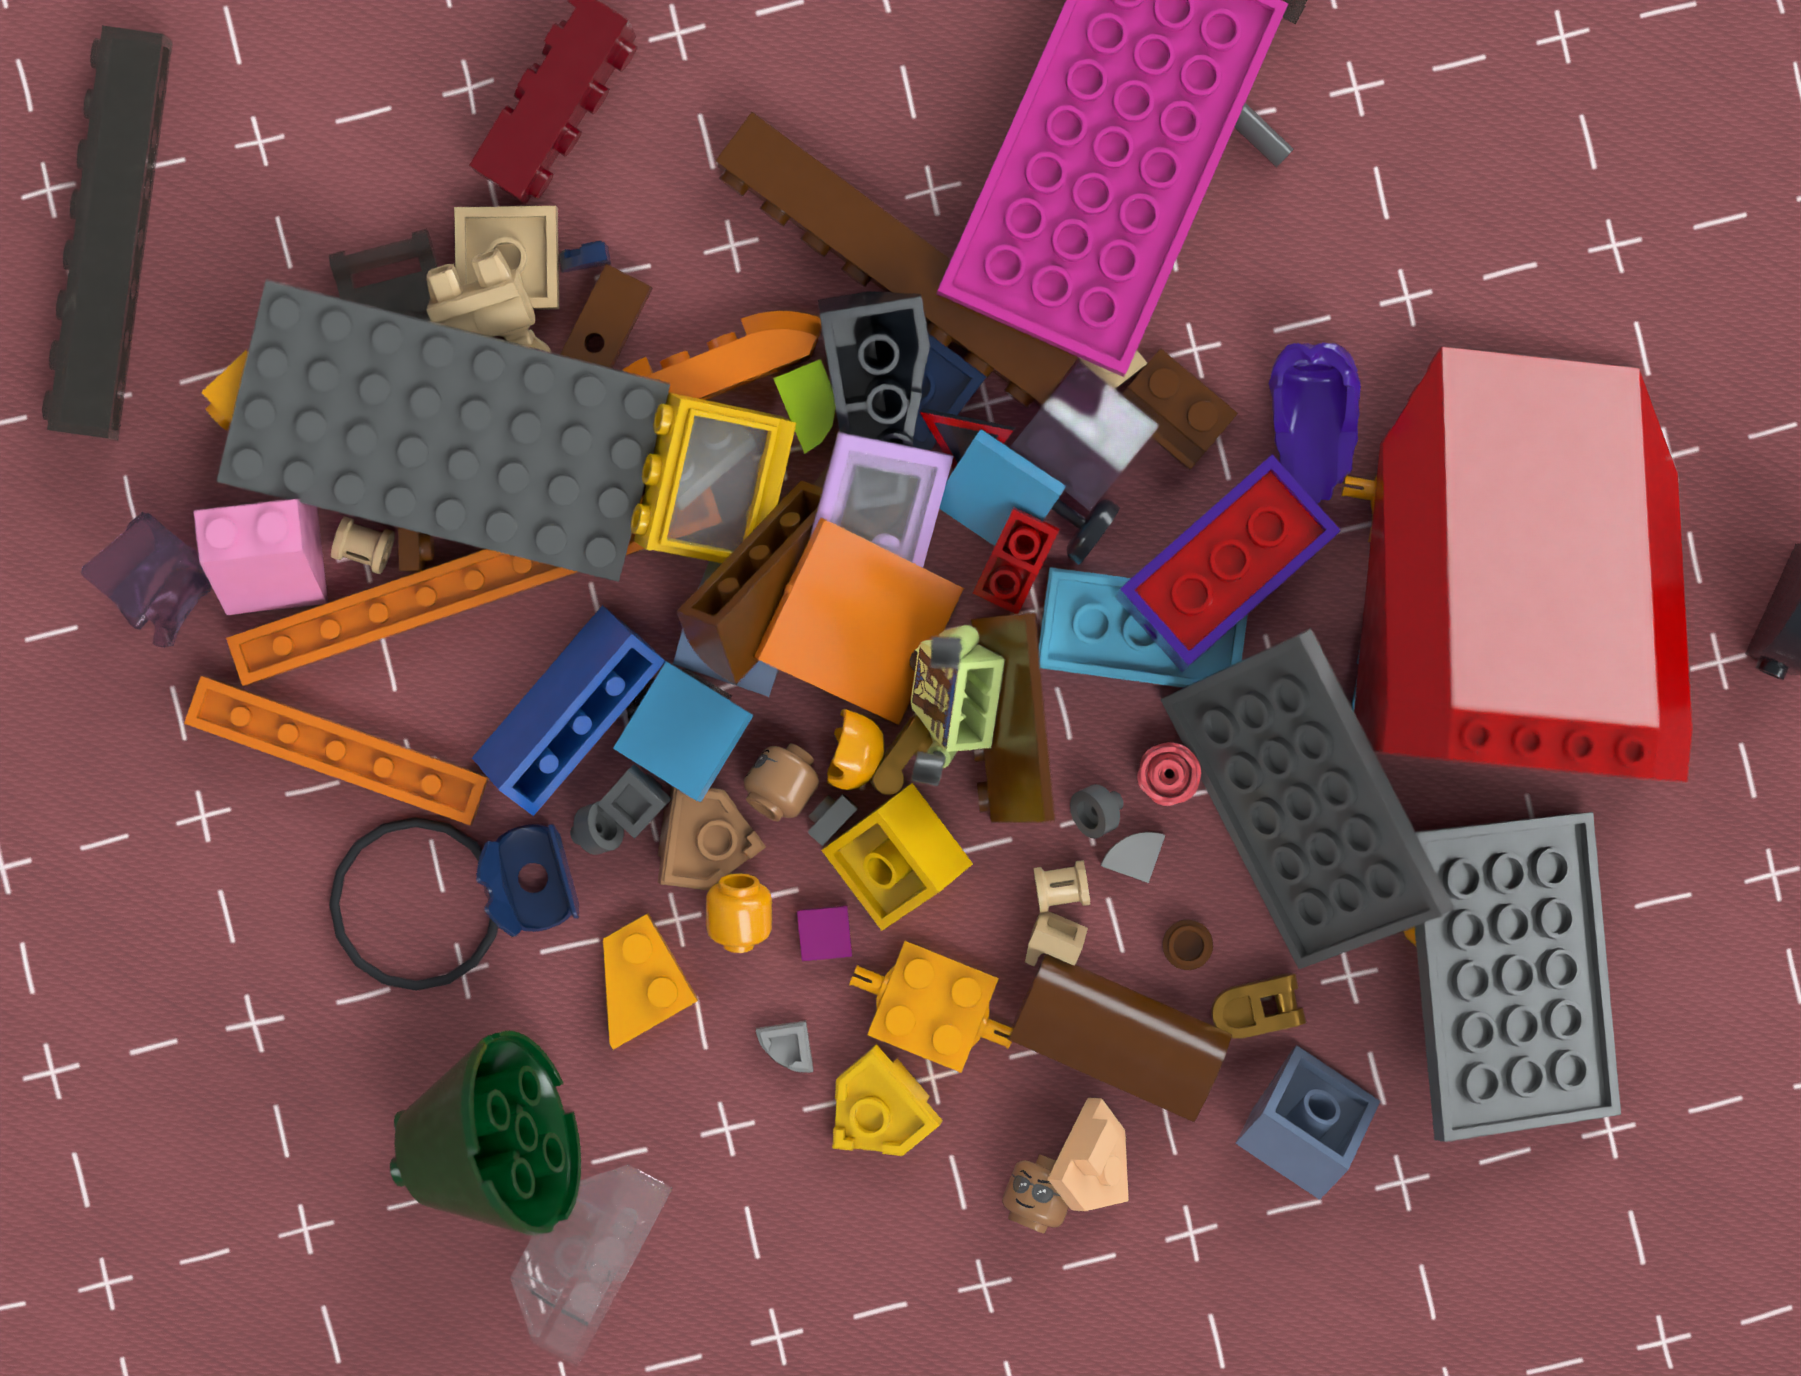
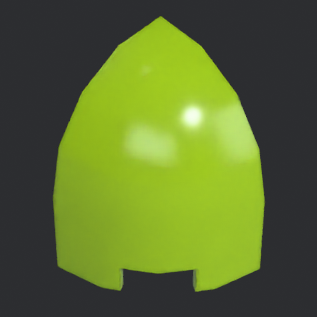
M821 359L773 378L790 420L796 423L795 432L804 454L821 444L832 428L836 410L833 389Z

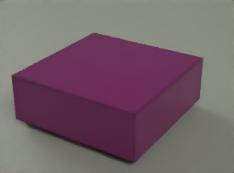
M848 905L797 910L802 961L852 957Z

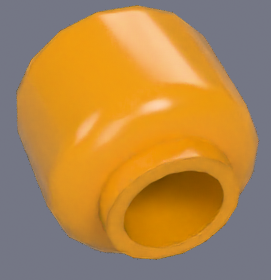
M739 873L722 877L719 883L712 886L706 895V930L708 936L716 943L722 944L725 950L733 953L748 952L754 948V945L766 940L772 930V897L769 889L762 885L759 879L749 874Z

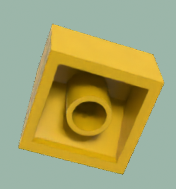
M913 783L887 800L821 850L882 931L935 896L973 865L972 861Z

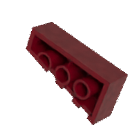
M599 0L567 1L576 8L568 21L562 20L559 24H553L543 41L546 44L542 55L546 58L541 66L534 63L530 68L526 69L514 93V97L519 100V103L515 109L508 105L503 108L469 165L476 173L525 205L531 196L539 199L545 192L554 176L549 169L559 153L566 157L571 152L582 131L577 129L587 111L591 114H595L610 90L604 86L615 69L622 72L636 53L637 46L633 44L636 34L629 20Z

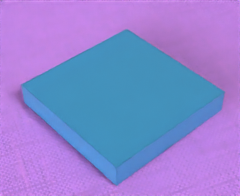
M981 429L947 480L939 509L995 546L1014 507L1043 521L1066 486Z
M666 661L613 749L692 799L701 802L754 715Z

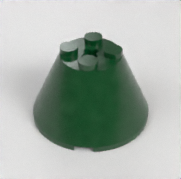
M501 1031L490 1034L475 1045L410 1107L397 1112L394 1117L395 1157L390 1162V1173L394 1183L399 1187L406 1186L412 1197L426 1207L526 1235L535 1236L553 1232V1227L559 1221L567 1220L575 1206L580 1187V1138L574 1111L564 1112L562 1101L556 1086L564 1083L556 1067L542 1048L526 1035L516 1031Z

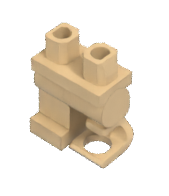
M493 249L472 258L471 263L478 281L462 286L454 264H446L428 271L426 278L430 301L427 313L430 321L490 337L499 335L504 337L505 341L551 352L549 346L538 339L531 329L529 330V327L535 324L533 307L522 285L518 269H509L499 249Z

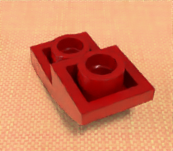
M1014 507L974 588L973 594L1014 614H1019L1060 529Z

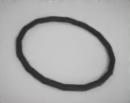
M413 817L383 823L354 842L335 871L329 906L335 936L356 967L384 985L418 991L451 984L476 967L497 937L498 926L490 919L487 934L471 958L442 976L417 981L390 976L361 958L345 934L339 903L345 874L363 848L386 833L417 827L446 833L469 848L479 862L482 849L475 840L449 823Z

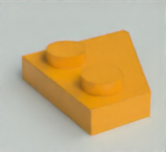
M649 913L603 939L609 1044L613 1050L699 1000Z

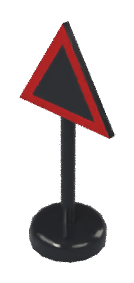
M924 408L919 411L942 452L953 456L951 464L953 471L981 429L1004 444L1016 428ZM1057 499L1051 509L1078 528L1067 546V555L1071 560L1079 565L1087 557L1120 510L1117 504L1108 499L1101 500L1085 518L1060 499Z

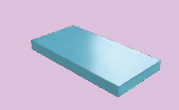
M1049 567L1038 646L1040 668L1184 688L1242 661L1248 615L1186 670L1181 672L1115 598L1119 589L1131 578Z

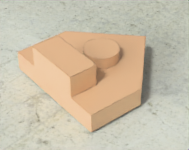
M1087 1098L1048 1177V1181L1071 1210L1089 1211L1129 1201L1125 1129L1102 1098Z

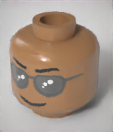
M791 743L786 749L778 746L765 748L744 778V786L748 792L746 797L748 804L760 814L773 821L778 822L782 817H797L819 785L818 775L811 767L814 762L813 757L799 746Z
M1039 1154L1036 1163L1025 1160L1015 1165L1002 1197L1004 1207L1010 1211L1008 1219L1043 1234L1046 1233L1048 1227L1056 1228L1062 1225L1069 1207L1048 1181V1177L1056 1163L1055 1160Z

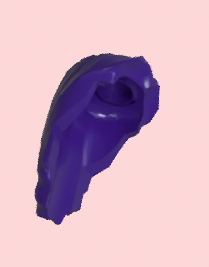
M1293 343L1287 345L1277 356L1268 383L1272 396L1275 429L1274 442L1278 449L1282 466L1318 504L1321 500H1330L1336 484L1342 483L1344 478L1353 469V454L1358 442L1361 384L1354 359L1344 347L1336 343H1319L1316 345Z

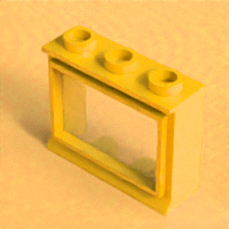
M668 392L666 403H661L658 406L654 417L653 429L654 433L658 435L654 453L647 455L643 466L642 481L646 484L642 504L638 503L635 506L632 514L631 532L635 534L634 542L650 551L655 550L723 563L778 505L796 423L775 414Z

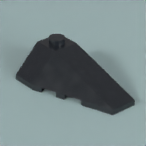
M866 291L818 300L840 432L913 447L925 366L930 347L921 294ZM856 465L850 484L853 510L904 502L908 475Z

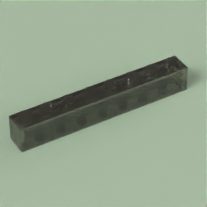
M102 25L101 38H95L92 43L90 63L91 67L96 69L94 89L88 88L86 91L83 109L85 119H89L87 139L80 140L77 150V167L82 169L80 189H74L70 201V217L76 220L73 240L68 239L66 241L63 252V267L65 270H69L66 290H60L56 304V317L58 320H62L60 339L52 342L49 355V367L51 370H55L53 390L46 391L42 406V416L44 420L48 421L47 430L113 441L119 440L173 41L161 33Z

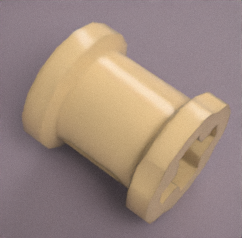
M344 516L333 541L331 558L341 560L344 557L371 566L372 572L381 574L388 562L395 533L389 529L379 532L354 524V519Z
M1084 860L1076 861L1074 867L1043 871L1041 867L1033 868L1040 913L1047 912L1049 906L1080 901L1083 906L1091 905Z

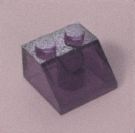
M1080 361L1010 447L1026 460L1066 486L1064 490L1090 511L1157 429L1159 424Z

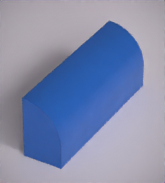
M602 605L480 747L472 759L499 791L534 816L666 661L637 633Z

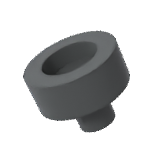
M1092 784L1072 796L1070 801L1071 815L1076 826L1084 835L1097 839L1118 827L1120 822L1119 810L1124 806L1123 799L1118 792H1109L1101 785Z
M599 802L581 807L574 817V826L570 830L573 842L592 855H599L617 849L622 843L624 828L598 805Z

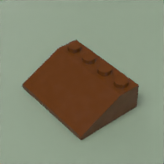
M1035 612L971 619V627L975 628L979 633L978 644L1005 659L991 748L974 749L975 762L985 761L987 780L977 782L980 812H990L991 823L1055 821Z

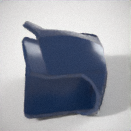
M534 824L518 826L499 836L495 842L488 841L485 843L479 857L476 881L484 885V893L488 899L484 907L485 912L501 930L511 937H515L522 930L527 932L548 930L560 925L571 915L574 919L579 918L578 897L561 836L554 824H550L548 827ZM529 863L540 864L545 868L548 875L546 886L536 893L525 891L518 882L520 870Z

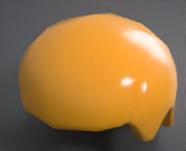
M842 709L840 715L844 717L843 727L836 728L834 732L839 743L827 770V781L830 785L839 789L852 790L865 785L879 767L884 757V737L874 721L862 714Z

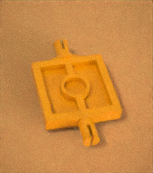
M904 941L895 965L885 976L862 968L859 965L855 968L854 974L867 978L872 982L868 983L852 976L849 985L877 995L876 1013L867 1033L868 1036L962 1073L971 1048L981 1037L1009 1049L1012 1041L995 1034L994 1031L996 1030L1010 1036L1012 1028L989 1019V1002L999 978L907 941Z

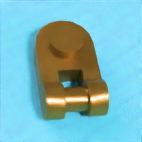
M916 713L912 715L885 751L882 762L870 779L872 786L883 794L892 795L902 788L904 783L902 769L913 754L916 756L918 751L926 753L933 743L929 730Z
M1282 974L1256 982L1233 986L1221 991L1214 999L1211 1007V1015L1215 1026L1232 1034L1231 1038L1237 1039L1305 1024L1304 1010L1302 1007L1298 1008L1294 990L1298 989L1296 974ZM1274 995L1278 1012L1264 1016L1260 998Z

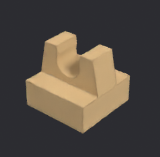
M1049 911L1039 913L1028 943L1025 963L1035 966L1038 957L1046 953L1075 966L1082 951L1088 928Z

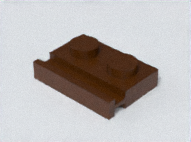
M1161 348L1112 405L1189 471L1238 414Z

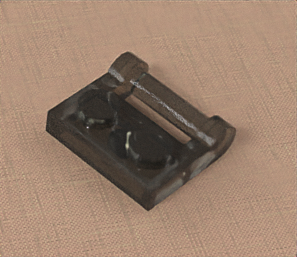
M428 229L412 232V238L346 255L343 250L329 254V262L340 298L430 321L427 313L430 295L426 277L429 270L438 267ZM416 257L419 259L422 269L420 272L359 288L355 287L352 274Z

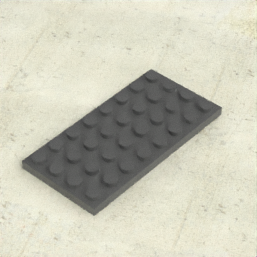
M266 279L217 482L288 500L298 499L300 503L619 582L632 534V514L635 506L640 503L644 488L642 481L644 462L647 455L653 453L657 434L654 433L653 429L655 413L661 403H666L670 384Z

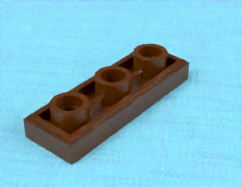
M606 264L560 355L613 368L653 288ZM595 336L603 337L604 346L602 350L597 353H591L588 349L590 339Z

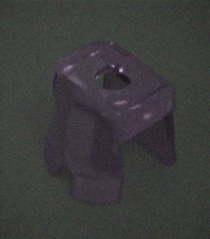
M144 512L134 518L128 524L124 533L86 563L81 570L82 576L118 606L121 613L134 629L141 630L151 620L155 626L153 644L162 648L174 645L183 622L200 598L209 594L212 590V586L200 564L199 553L181 541L151 514Z

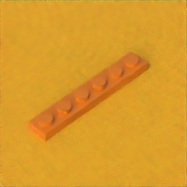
M200 676L184 721L186 725L467 825H473L489 780L485 775L206 676Z

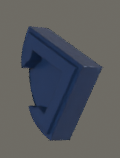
M602 240L581 244L579 249L562 250L558 255L561 273L600 267L606 264L611 265L608 246Z

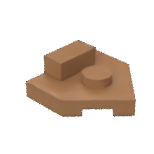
M671 785L670 797L672 799L669 801V805L664 807L658 856L661 857L657 883L710 890L712 886L719 883L722 877L730 874L746 860L753 858L766 848L757 833L738 811L737 806L725 790L709 788L703 800L698 802Z

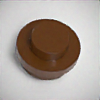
M1184 919L1173 923L1166 930L1162 940V949L1166 959L1174 967L1181 970H1194L1200 968L1209 960L1213 951V939L1209 930L1203 924L1195 920Z

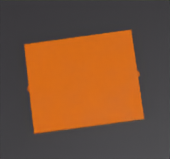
M820 517L790 582L785 586V592L754 658L899 725L911 701L915 671L910 666L911 654L923 641L932 640V636L939 637V634L944 631L964 588Z

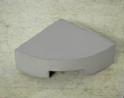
M1141 832L1127 836L1108 850L1100 866L1149 883L1165 834Z
M806 1021L756 1028L759 1043L775 1062L796 1072L808 1073L814 1071Z

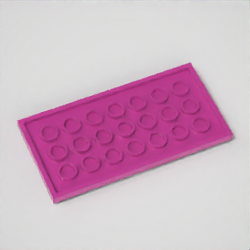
M1066 0L937 294L1124 377L1288 3L1281 0Z

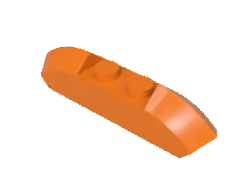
M770 311L741 318L747 336L737 339L735 332L719 336L707 342L709 348L707 352L690 358L688 351H683L661 360L662 370L653 372L647 357L637 360L621 371L668 382L670 384L669 393L708 400L811 359L822 332L820 317L794 311Z

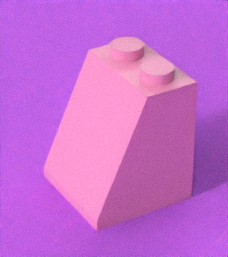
M294 499L194 511L199 561L226 615L328 603L316 506L300 503V500Z

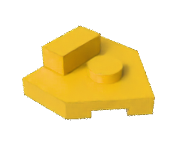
M876 1044L836 1079V1117L832 1149L850 1151L862 1149L880 1151L882 1154L903 1156L939 1127L943 1120L926 1102L930 1095L897 1058L892 1062Z

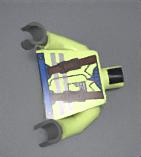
M959 626L943 631L939 634V637L932 636V640L923 641L911 654L910 666L915 671L911 695L912 709L929 730L933 740L927 753L917 752L911 781L939 786L942 769L950 764L958 751L991 748L1005 659L979 645V633L971 626Z

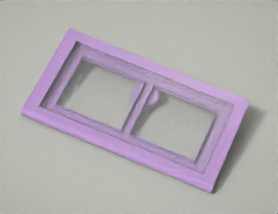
M838 432L811 536L821 517L923 568L953 456Z

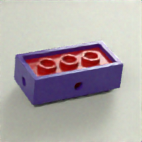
M1272 454L1123 585L1115 595V598L1179 670L1183 672L1326 546L1341 530Z

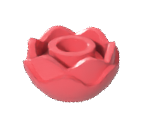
M1166 742L1155 745L1144 753L1141 758L1137 780L1142 791L1155 803L1162 806H1171L1189 800L1196 793L1201 778V767L1197 757L1187 747L1174 742ZM1167 769H1172L1174 771V777H1166L1165 771Z

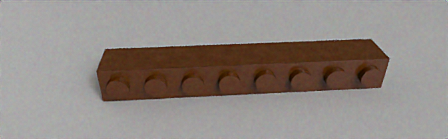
M750 113L715 160L718 168L723 171L719 179L742 197L748 190L764 201L759 208L763 213L783 227L788 221H791L805 232L800 239L821 256L825 257L830 250L846 262L841 270L861 286L866 287L871 281L885 292L921 294L925 321L927 323V333L945 347H948L952 341L968 354L964 361L986 376V378L994 372L1006 381L1008 385L1004 391L1024 407L1029 408L1034 402L1042 408L1079 357L938 295L937 291L951 262L950 258L755 113Z

